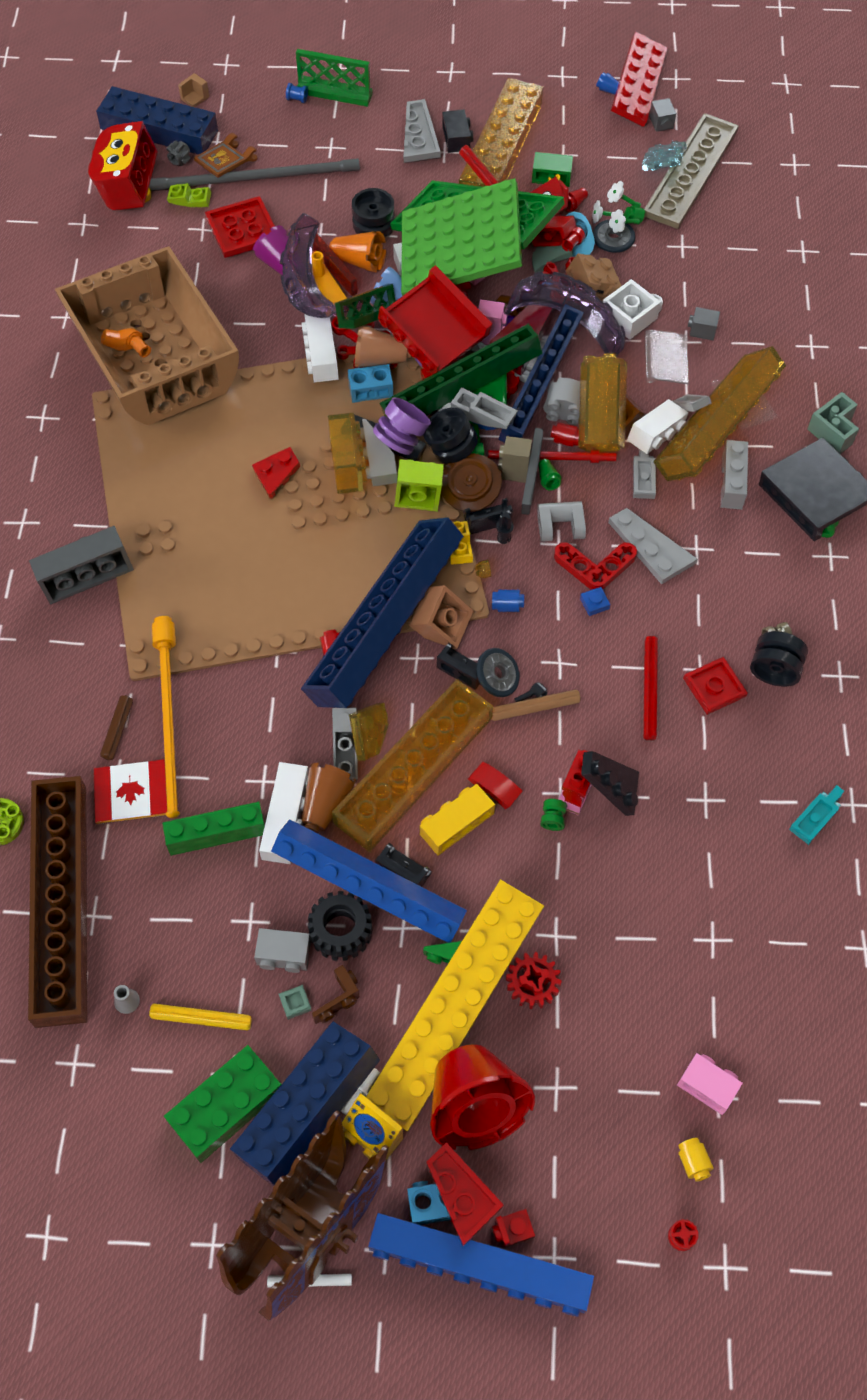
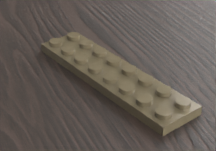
M704 113L644 208L645 217L679 229L736 135L739 125Z

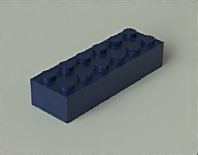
M114 86L111 87L96 110L100 129L102 130L117 124L143 121L153 143L168 147L175 140L177 142L182 141L188 145L190 153L198 155L208 149L218 132L215 112Z
M332 1021L232 1145L230 1150L242 1163L274 1187L281 1176H286L290 1172L291 1166L298 1155L306 1153L313 1137L325 1130L332 1114L336 1110L340 1112L379 1063L380 1059L373 1048Z

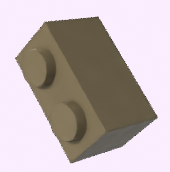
M506 436L505 445L501 444L499 451L498 469L502 471V480L526 483L531 455V439Z

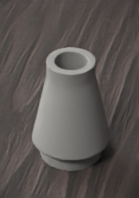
M119 985L115 988L114 1006L117 1011L123 1014L135 1011L140 1003L138 993L125 985Z

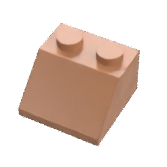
M445 585L429 587L425 592L424 598L419 602L409 626L425 639L445 646L451 643L453 645L452 648L457 649L473 610Z

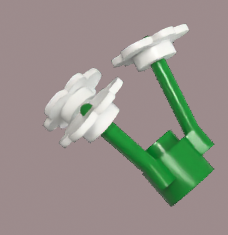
M619 181L617 184L614 183L612 189L609 190L607 194L608 202H617L621 198L632 206L627 207L625 213L620 209L616 212L603 211V207H600V201L597 200L594 204L592 219L593 223H596L601 219L602 215L611 216L609 226L613 228L614 233H617L618 231L622 232L625 227L624 225L627 223L640 224L645 217V210L641 207L640 202H635L623 194V182Z

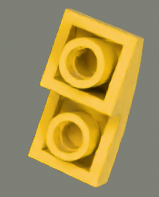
M453 522L464 537L460 541L458 548L451 554L450 563L451 565L473 563L468 522Z

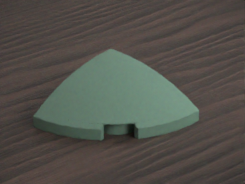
M562 245L537 246L532 255L534 272L544 271L543 268L547 262L554 263L572 257L573 251H565Z

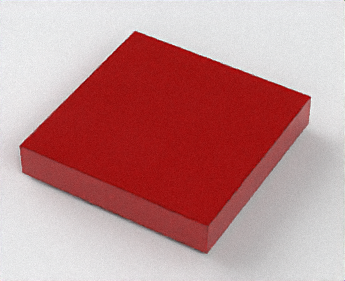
M724 657L686 673L683 677L707 715L745 698L748 694Z

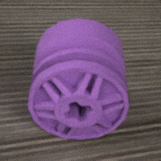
M394 397L385 409V414L388 417L382 416L379 418V423L374 426L373 433L393 450L410 455L414 450V446L419 442L416 436L424 435L431 422L420 409L403 399Z

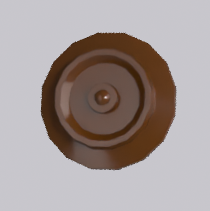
M470 454L459 462L449 463L443 470L441 494L445 501L456 510L465 512V509L470 508V512L480 511L491 505L499 496L502 487L501 472L496 463L484 455Z

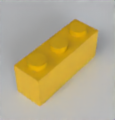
M478 784L471 788L466 787L460 792L458 798L452 802L447 801L441 806L439 812L433 816L428 815L421 821L420 836L438 856L494 815V802Z

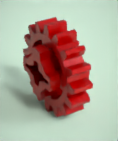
M537 952L534 953L532 958L527 953H524L523 960L516 957L514 961L516 966L509 965L508 971L512 974H506V981L511 982L507 985L506 989L507 991H514L511 996L512 1000L520 998L519 1005L523 1006L527 1002L530 1009H533L534 1003H538L540 1009L543 1008L544 1001L551 1004L553 1001L551 995L558 996L559 990L556 987H560L562 980L556 979L560 976V970H553L556 962L547 963V955L540 959ZM524 968V975L516 979L519 971ZM530 973L534 980H538L537 987L532 980L529 981ZM548 982H550L549 989L543 993V986L548 985Z

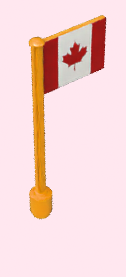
M158 616L154 619V623H152V644L154 648L160 651L165 759L94 768L96 824L163 815L173 819L180 815L177 802L170 650L176 645L175 624L169 616Z

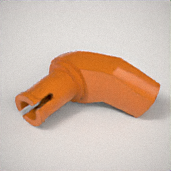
M127 328L119 331L105 329L101 335V344L115 350L126 351L134 348L140 357L143 358L151 353L150 346L142 340V333L136 329Z

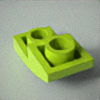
M188 183L171 185L167 201L186 207H209L211 191L209 187L191 189Z

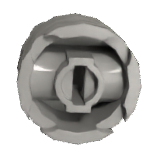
M558 378L557 382L552 380L548 386V395L543 406L546 418L550 421L566 420L570 425H578L579 421L585 416V407L590 395L587 386L584 389L582 387L583 383L571 378Z

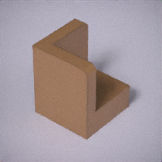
M195 73L178 85L181 100L189 106L196 107L209 98L207 81Z

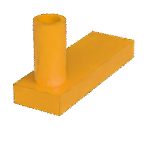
M315 251L311 255L312 268L308 269L311 284L323 302L329 307L336 309L335 303L347 299V297L324 265L323 253ZM346 305L343 306L344 311L349 309ZM328 308L332 316L337 314L336 311Z

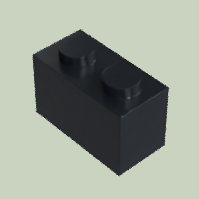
M465 109L442 112V129L448 153L459 152L465 145L470 147V143L474 141L473 131H469L470 118L466 117Z

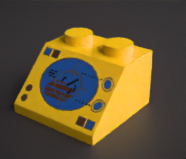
M360 1093L342 1122L345 1139L352 1145L358 1143L365 1149L363 1154L368 1159L381 1150L384 1145H387L389 1147L387 1160L403 1140V1128Z

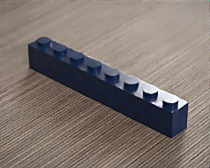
M567 304L564 305L542 348L543 354L538 356L512 407L518 410V413L508 428L501 430L498 440L505 443L506 436L523 438L578 329L584 312Z

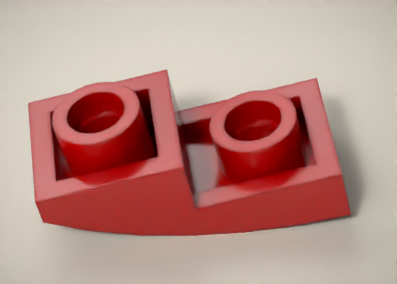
M481 762L467 778L473 785L478 784L486 794L489 793L505 810L523 792L508 777L485 762Z

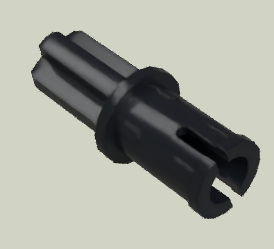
M502 510L499 521L496 524L498 531L497 540L501 544H507V541H511V532L514 529L510 510Z

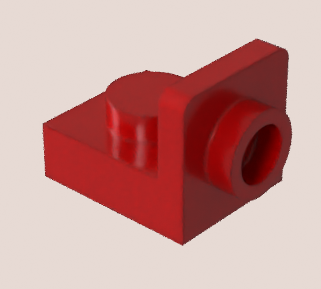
M526 1209L495 1218L496 1225L492 1226L493 1234L497 1243L502 1242L503 1248L535 1238Z

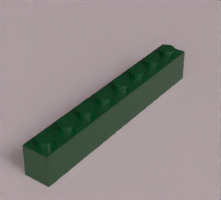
M529 324L513 331L380 402L379 404L384 416L388 417L385 414V409L394 397L411 403L426 416L441 409L447 403L452 402L461 388L472 392L543 354L539 337Z

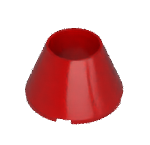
M465 1045L458 1047L443 1056L435 1069L430 1122L432 1135L438 1144L443 1146L447 1143L453 1150H456V1146H468L469 1150H474L492 1145L514 1133L526 1122L524 1116L529 1109L533 1111L535 1095L528 1082L484 1046Z

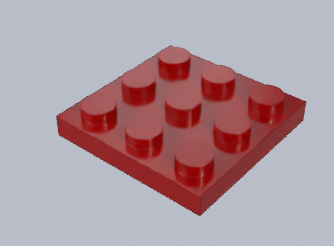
M260 196L205 212L207 222L224 258L253 250V246L263 233L268 235L272 232L270 228L275 226Z

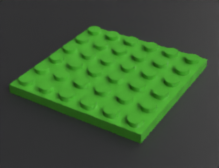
M515 178L402 211V296L425 280L429 275V270L435 265L455 285L522 267L518 184Z

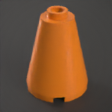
M380 231L335 237L329 244V252L336 259L377 273L376 270H381L385 262L386 250L383 249V243H386V240Z

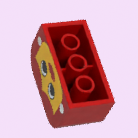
M143 121L110 126L102 131L96 140L91 162L88 166V174L109 209L123 210L144 207L158 151Z

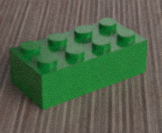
M247 1045L167 1112L164 1118L197 1160L202 1163L251 1121L282 1084L251 1047Z

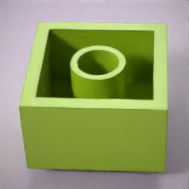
M400 459L394 507L438 512L444 464Z

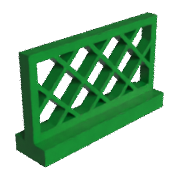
M302 49L296 50L297 86H308V96L368 107L373 94L372 88H370V63L368 61ZM302 57H307L311 62L307 65L302 60ZM319 61H326L329 66L325 68ZM337 64H344L347 69L342 71ZM315 65L320 72L316 74L310 67ZM362 67L365 69V72L360 74L355 68ZM333 68L339 75L334 77L329 70ZM307 71L312 77L303 76V73ZM350 71L357 77L353 81L346 75ZM324 74L329 80L321 79L320 76ZM342 77L347 83H341L338 80ZM358 81H361L365 85V87L356 85V83Z

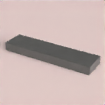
M535 428L521 514L529 515L543 440V429Z

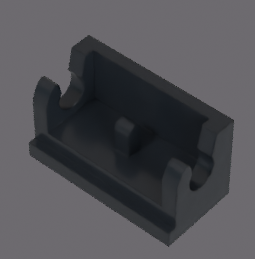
M504 498L502 499V504L470 513V508L465 509L464 518L468 522L470 535L496 528L502 510H510L513 514L511 505H507L508 499Z
M448 643L437 656V668L476 690L480 684L477 677V663L452 648L453 645Z
M390 843L387 844L381 854L375 859L376 864L421 887L432 874L430 868L416 863L397 851Z

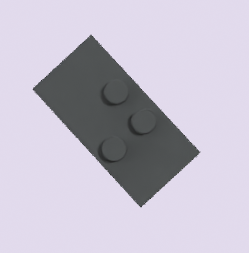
M115 526L90 536L82 537L75 542L29 560L36 580L50 605L134 570Z

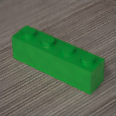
M260 802L162 823L165 842L170 856L263 836L265 828Z

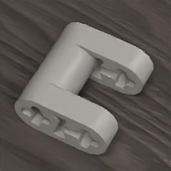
M582 501L537 504L541 541L553 540L552 522L571 521L573 539H585L586 526Z

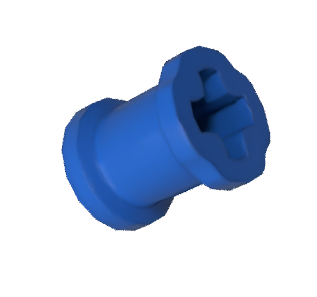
M288 83L286 100H300L301 103L305 104L308 97V86L299 87Z

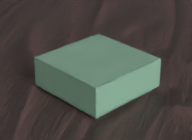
M303 985L279 994L287 1020L312 1011Z

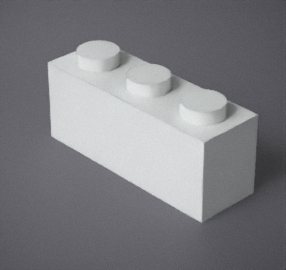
M668 399L633 424L627 441L646 454L654 449L657 450L663 442L669 441L674 434L683 431L687 425L685 420L689 412Z

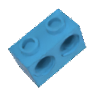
M389 364L358 367L348 370V384L352 403L393 396V381Z
M428 1181L413 1183L412 1188H407L412 1223L426 1225L451 1220L435 1184L428 1185ZM420 1196H426L430 1199L431 1204L426 1209H419L415 1204L416 1199Z

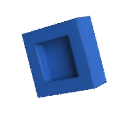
M601 587L580 594V600L589 616L610 609V603Z

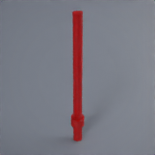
M488 450V458L499 459L500 450ZM591 450L590 452L541 451L539 460L590 461V463H599V461L616 462V453H600L599 450Z

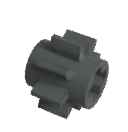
M175 140L166 148L169 151L167 158L174 165L182 166L191 159L188 155L190 149L182 141L177 142Z

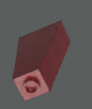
M532 301L490 340V344L527 324L533 328L539 337V341H541L551 322L552 308L547 303ZM530 361L513 369V371L521 376Z

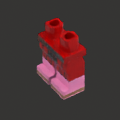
M578 750L562 785L563 790L559 797V800L567 803V811L576 815L580 814L592 786L581 775L584 752H589L586 750Z

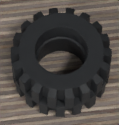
M338 891V895L334 896L333 892L327 893L328 898L324 899L323 896L319 898V905L314 904L311 908L312 913H309L308 916L311 942L314 943L315 949L318 952L321 951L322 956L325 958L329 955L334 961H337L338 957H342V960L346 961L349 955L355 958L358 956V951L363 952L366 949V943L369 944L371 940L372 920L367 904L363 905V900L360 897L354 899V894L350 892L347 896L344 895L343 891ZM344 916L353 920L355 926L350 933L343 936H335L325 929L330 920L335 917Z

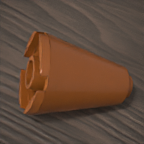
M319 763L311 764L309 769L302 824L316 833L325 831L354 788L356 782L355 778L352 781L349 779L351 775L348 772L328 764L321 768L318 767Z

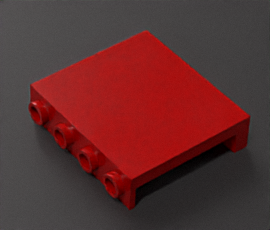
M436 265L429 270V275L425 280L385 309L381 306L378 315L380 324L384 328H388L393 333L396 341L402 343L407 348L409 354L414 358L416 357L424 370L432 375L450 366L490 334L493 325Z

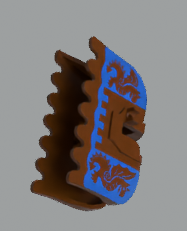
M336 1110L329 1118L325 1130L313 1137L306 1153L298 1155L294 1160L290 1172L277 1180L271 1195L267 1199L263 1198L258 1203L252 1218L249 1221L245 1220L238 1227L232 1242L224 1244L216 1254L221 1279L225 1287L236 1295L243 1294L254 1284L273 1259L282 1268L285 1275L279 1283H274L266 1294L267 1304L258 1313L270 1321L289 1307L322 1273L327 1263L328 1253L336 1256L339 1250L347 1254L350 1246L344 1244V1240L349 1238L354 1243L358 1240V1235L352 1232V1229L364 1215L378 1190L389 1147L384 1145L381 1150L373 1154L363 1167L353 1188L348 1190L347 1193H340L336 1186L345 1166L347 1151L340 1112ZM275 1229L303 1250L298 1259L269 1239Z

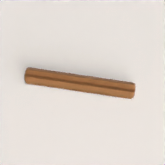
M575 689L490 708V716L493 721L576 704L580 702L581 697L579 691Z

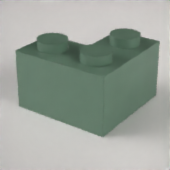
M843 392L839 393L813 413L807 430L818 439L824 438L841 454L853 445L859 428L851 422L858 404Z

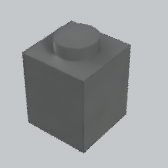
M670 98L651 102L649 117L656 132L674 129L676 111Z
M696 307L695 314L690 315L687 326L691 327L690 336L714 341L720 311Z

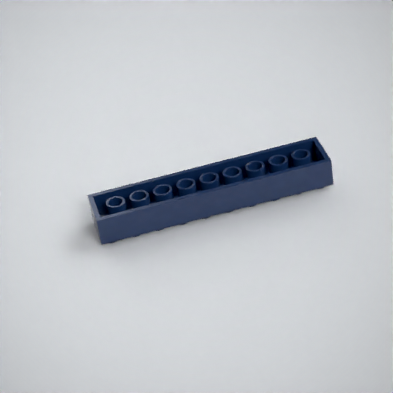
M449 517L418 521L301 687V690L317 707L347 708L353 702L358 690L365 685L371 671L377 667L382 655L390 648L391 642L401 632L402 626L413 614L414 608L424 598L425 592L435 582L436 576L446 566L449 557L458 548L460 541L464 537Z

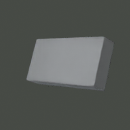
M686 394L672 401L684 410L692 412L711 404L710 397L705 395Z

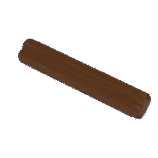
M127 695L119 697L100 753V756L105 760L114 759L133 703V699Z

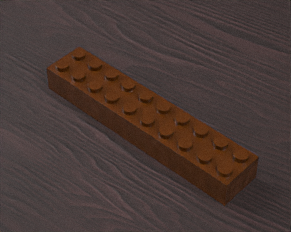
M81 776L31 781L28 1020L35 1028L87 1023L86 786Z

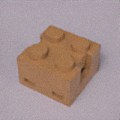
M578 253L566 269L571 283H579L602 302L621 287L612 262L607 258L596 260L591 255ZM574 284L572 285L578 301L600 304L588 292Z

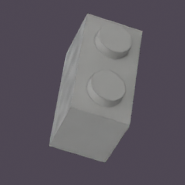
M259 928L254 956L256 965L265 970H274L275 967L285 968L286 971L292 973H299L300 970L307 971L311 946L310 934Z

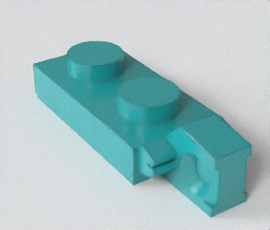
M836 785L829 795L825 792L820 793L791 825L789 830L809 845L838 812L841 805L837 801L841 798L844 790Z

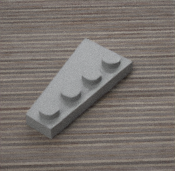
M425 99L407 102L404 163L441 157V151Z
M628 508L609 518L608 523L624 542L631 543L636 547L637 557L661 584L697 563L698 559Z

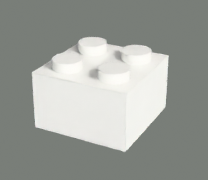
M632 279L603 300V303L618 322L622 334L629 340L658 318L661 303ZM602 306L600 317L619 331L610 314Z

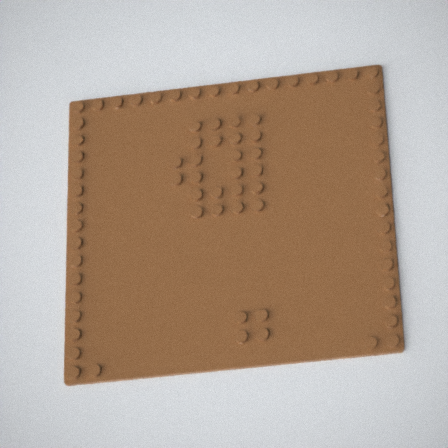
M336 353L339 380L314 382L313 374H308V361L306 358L237 369L234 381L226 394L151 425L143 424L132 418L123 408L113 389L92 394L109 526H115L134 569L131 572L116 577L129 675L132 681L161 677L160 651L154 648L152 644V623H154V619L158 616H169L175 624L176 645L170 650L171 675L322 648L320 637L324 636L323 632L336 629L337 633L342 631L419 520L449 517L452 522L465 521L463 511L456 510L449 505L442 494H440L438 512L394 507L397 483L373 487L372 480L367 479L365 466H369V461L364 460L362 447H366V442L341 433V427L350 413L379 423V418L384 416L379 403L388 398L352 403L348 384V370L354 369L353 361L355 355H349L347 359L343 360L338 358ZM414 357L406 358V362L398 363L396 368L390 370L393 381V396L422 381L420 369L423 368L419 366ZM436 411L427 415V417L431 418L436 413ZM423 435L416 436L418 440L427 443ZM426 444V449L418 461L444 464V470L448 464L439 461L432 449ZM291 447L301 467L295 474L290 476L289 481L284 486L281 485L275 491L276 496L270 499L256 476L252 464ZM394 454L395 464H396V470H397V477H398L399 460H400V459H402V460H408V459L403 458V457H401V456H399V455ZM473 549V563L451 565L449 557L446 566L436 576L435 582L429 586L445 585L473 610L469 621L489 616V609ZM419 603L414 608L413 614L406 620V622L402 626V630L400 633L415 631L409 625L412 621V618L416 612Z

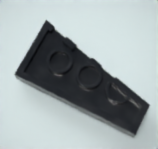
M594 751L584 752L581 775L625 816L634 815L635 806L638 804L637 787L639 771Z

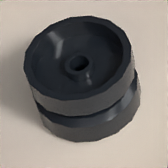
M368 188L355 194L351 206L355 232L360 234L380 231L384 237L391 234L393 230L390 223L395 219L392 195L379 188Z
M450 407L440 410L429 418L431 424L423 436L439 461L447 464L459 462L474 451L478 442V436L464 411L459 408Z
M779 631L765 632L758 639L750 670L757 679L767 684L781 687L793 686L799 683L808 647L800 638L792 634Z

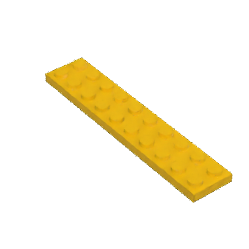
M501 879L366 1096L367 1099L407 1132L433 1092L435 1069L438 1062L447 1053L460 1047L544 908L543 904Z

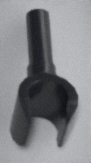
M537 682L529 691L514 698L515 702L523 701L533 695L537 698L547 695V689L543 684Z

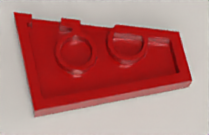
M445 1143L426 1161V1164L459 1239L464 1246L504 1205L458 1154Z

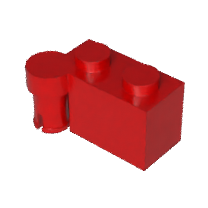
M554 216L532 242L534 247L562 245L565 251H571L585 239V232L576 226L574 216Z

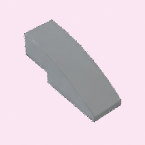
M464 388L459 390L451 402V407L464 411L469 421L494 428L507 429L518 413V410L482 392L476 395Z

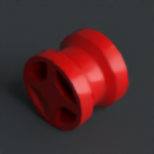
M684 1219L674 1223L668 1232L670 1245L678 1251L689 1250L695 1245L698 1240V1230L694 1223Z

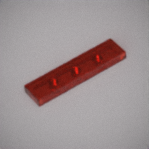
M314 230L310 248L313 252L319 251L323 253L324 265L351 297L356 295L358 292L357 279Z

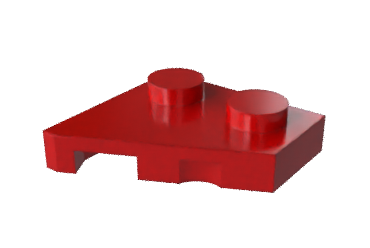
M291 447L252 464L256 476L270 499L276 496L275 491L281 485L284 486L289 481L290 476L295 474L301 467Z

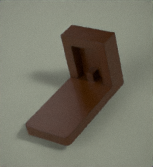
M343 965L336 968L334 974L344 993L312 1013L315 1024L331 1020L335 1016V1012L342 1008L348 1009L352 1007L360 997L359 990L356 987L358 981L351 970L346 971Z

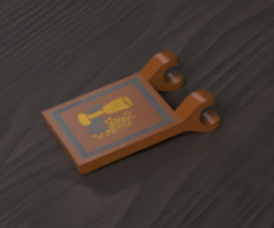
M230 133L223 142L195 156L194 161L219 178L247 161H256L258 157L253 153L257 149L250 146L242 155L234 149L239 145L234 140L238 136Z

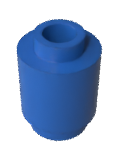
M498 589V592L492 593V610H498V612H520V608H524V594H520V590Z

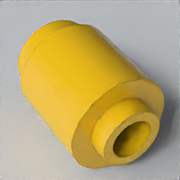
M692 1138L678 1145L680 1149L678 1154L688 1178H695L696 1182L709 1178L711 1176L710 1171L714 1168L704 1144L700 1143L698 1138Z

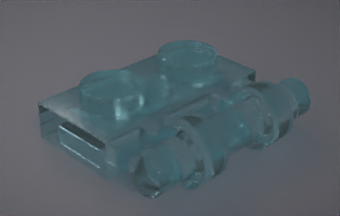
M673 141L668 145L657 144L655 147L648 148V152L645 153L642 162L643 170H657L663 167L680 165L684 154L683 150L687 148L686 142Z

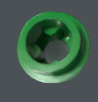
M541 460L538 467L542 487L549 491L557 489L561 485V475L553 467L550 460Z

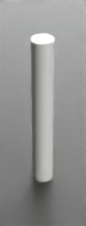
M320 1274L316 1281L308 1287L352 1286V1274ZM284 1275L268 1276V1288L272 1287L276 1282L279 1283Z

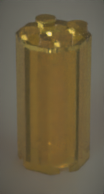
M605 353L603 357L587 355L583 357V362L581 363L578 448L584 451H591V447L599 450L601 453L620 451V448H625L627 362L624 359L616 358L614 353Z

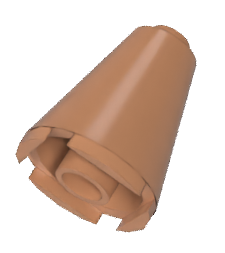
M366 325L358 327L357 335L359 336L356 343L355 367L406 362V358H411L407 348L402 343L397 342L393 335Z

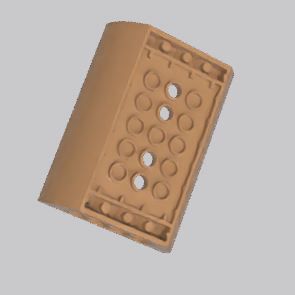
M169 246L55 289L59 300L123 408L135 420L151 425L226 394L234 381L239 363L238 349ZM127 328L136 329L142 333L143 338H149L144 342L150 346L151 353L143 358L140 357L134 348L118 351L101 344L103 331L105 329L116 331Z

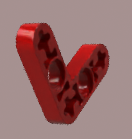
M563 542L555 547L554 559L590 590L599 587L603 590L635 561L637 549L631 543H622L596 565L571 544ZM560 552H568V556L566 554L560 555ZM623 552H624V553L630 552V555H629V554H626V555L622 558V561L620 560L621 557H622ZM582 563L586 566V569L579 571L575 568V565ZM614 563L618 569L611 571L606 568V565ZM601 577V582H600V581L593 582V578H594L595 580H597L598 578Z

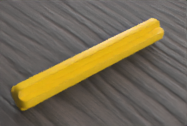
M152 1004L149 1011V1016L152 1019L239 1030H249L252 1023L250 1015L162 1004Z

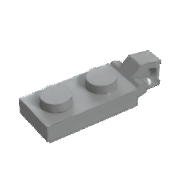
M639 450V456H634L633 498L655 499L654 456H649V453L646 454Z

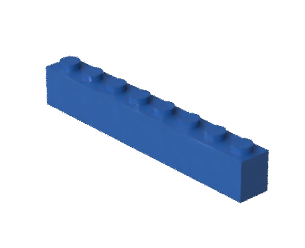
M290 819L279 831L271 852L447 943L452 942L467 912L466 909Z
M380 1213L377 1214L368 1246L369 1251H373V1257L388 1261L389 1257L400 1259V1265L413 1269L416 1268V1264L427 1267L426 1272L432 1275L442 1277L443 1272L454 1275V1281L468 1285L470 1280L481 1283V1289L490 1292H497V1288L508 1291L507 1296L523 1301L526 1296L536 1299L535 1304L544 1308L551 1309L552 1304L563 1307V1313L579 1317V1313L584 1314L587 1311L594 1276L473 1240H469L463 1246L459 1236Z

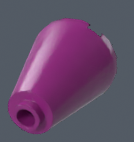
M278 225L270 228L272 232L268 235L263 233L255 242L253 250L257 258L283 276V256L289 235L283 226ZM290 239L285 259V278L290 282H299L304 278L306 269Z

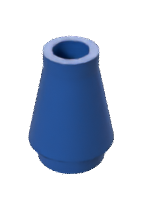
M603 72L596 86L600 91L615 95L619 82L611 74Z

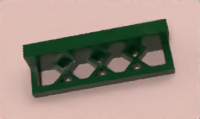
M386 284L336 302L335 307L339 328L355 329L379 320L380 307L383 306L386 309L397 301L395 300L393 284ZM386 290H387V297H388V301H387V302L383 299V296H384V293H385ZM372 296L376 299L373 306L370 304ZM359 301L362 303L360 311L356 309ZM345 305L349 308L346 317L344 315L343 306Z

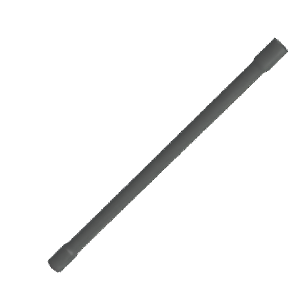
M359 158L336 162L228 172L219 178L213 174L152 178L149 186L150 191L169 189L171 185L186 183L189 186L327 172H348L360 170Z

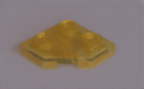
M376 703L349 714L358 761H365L380 754L389 726L385 703Z

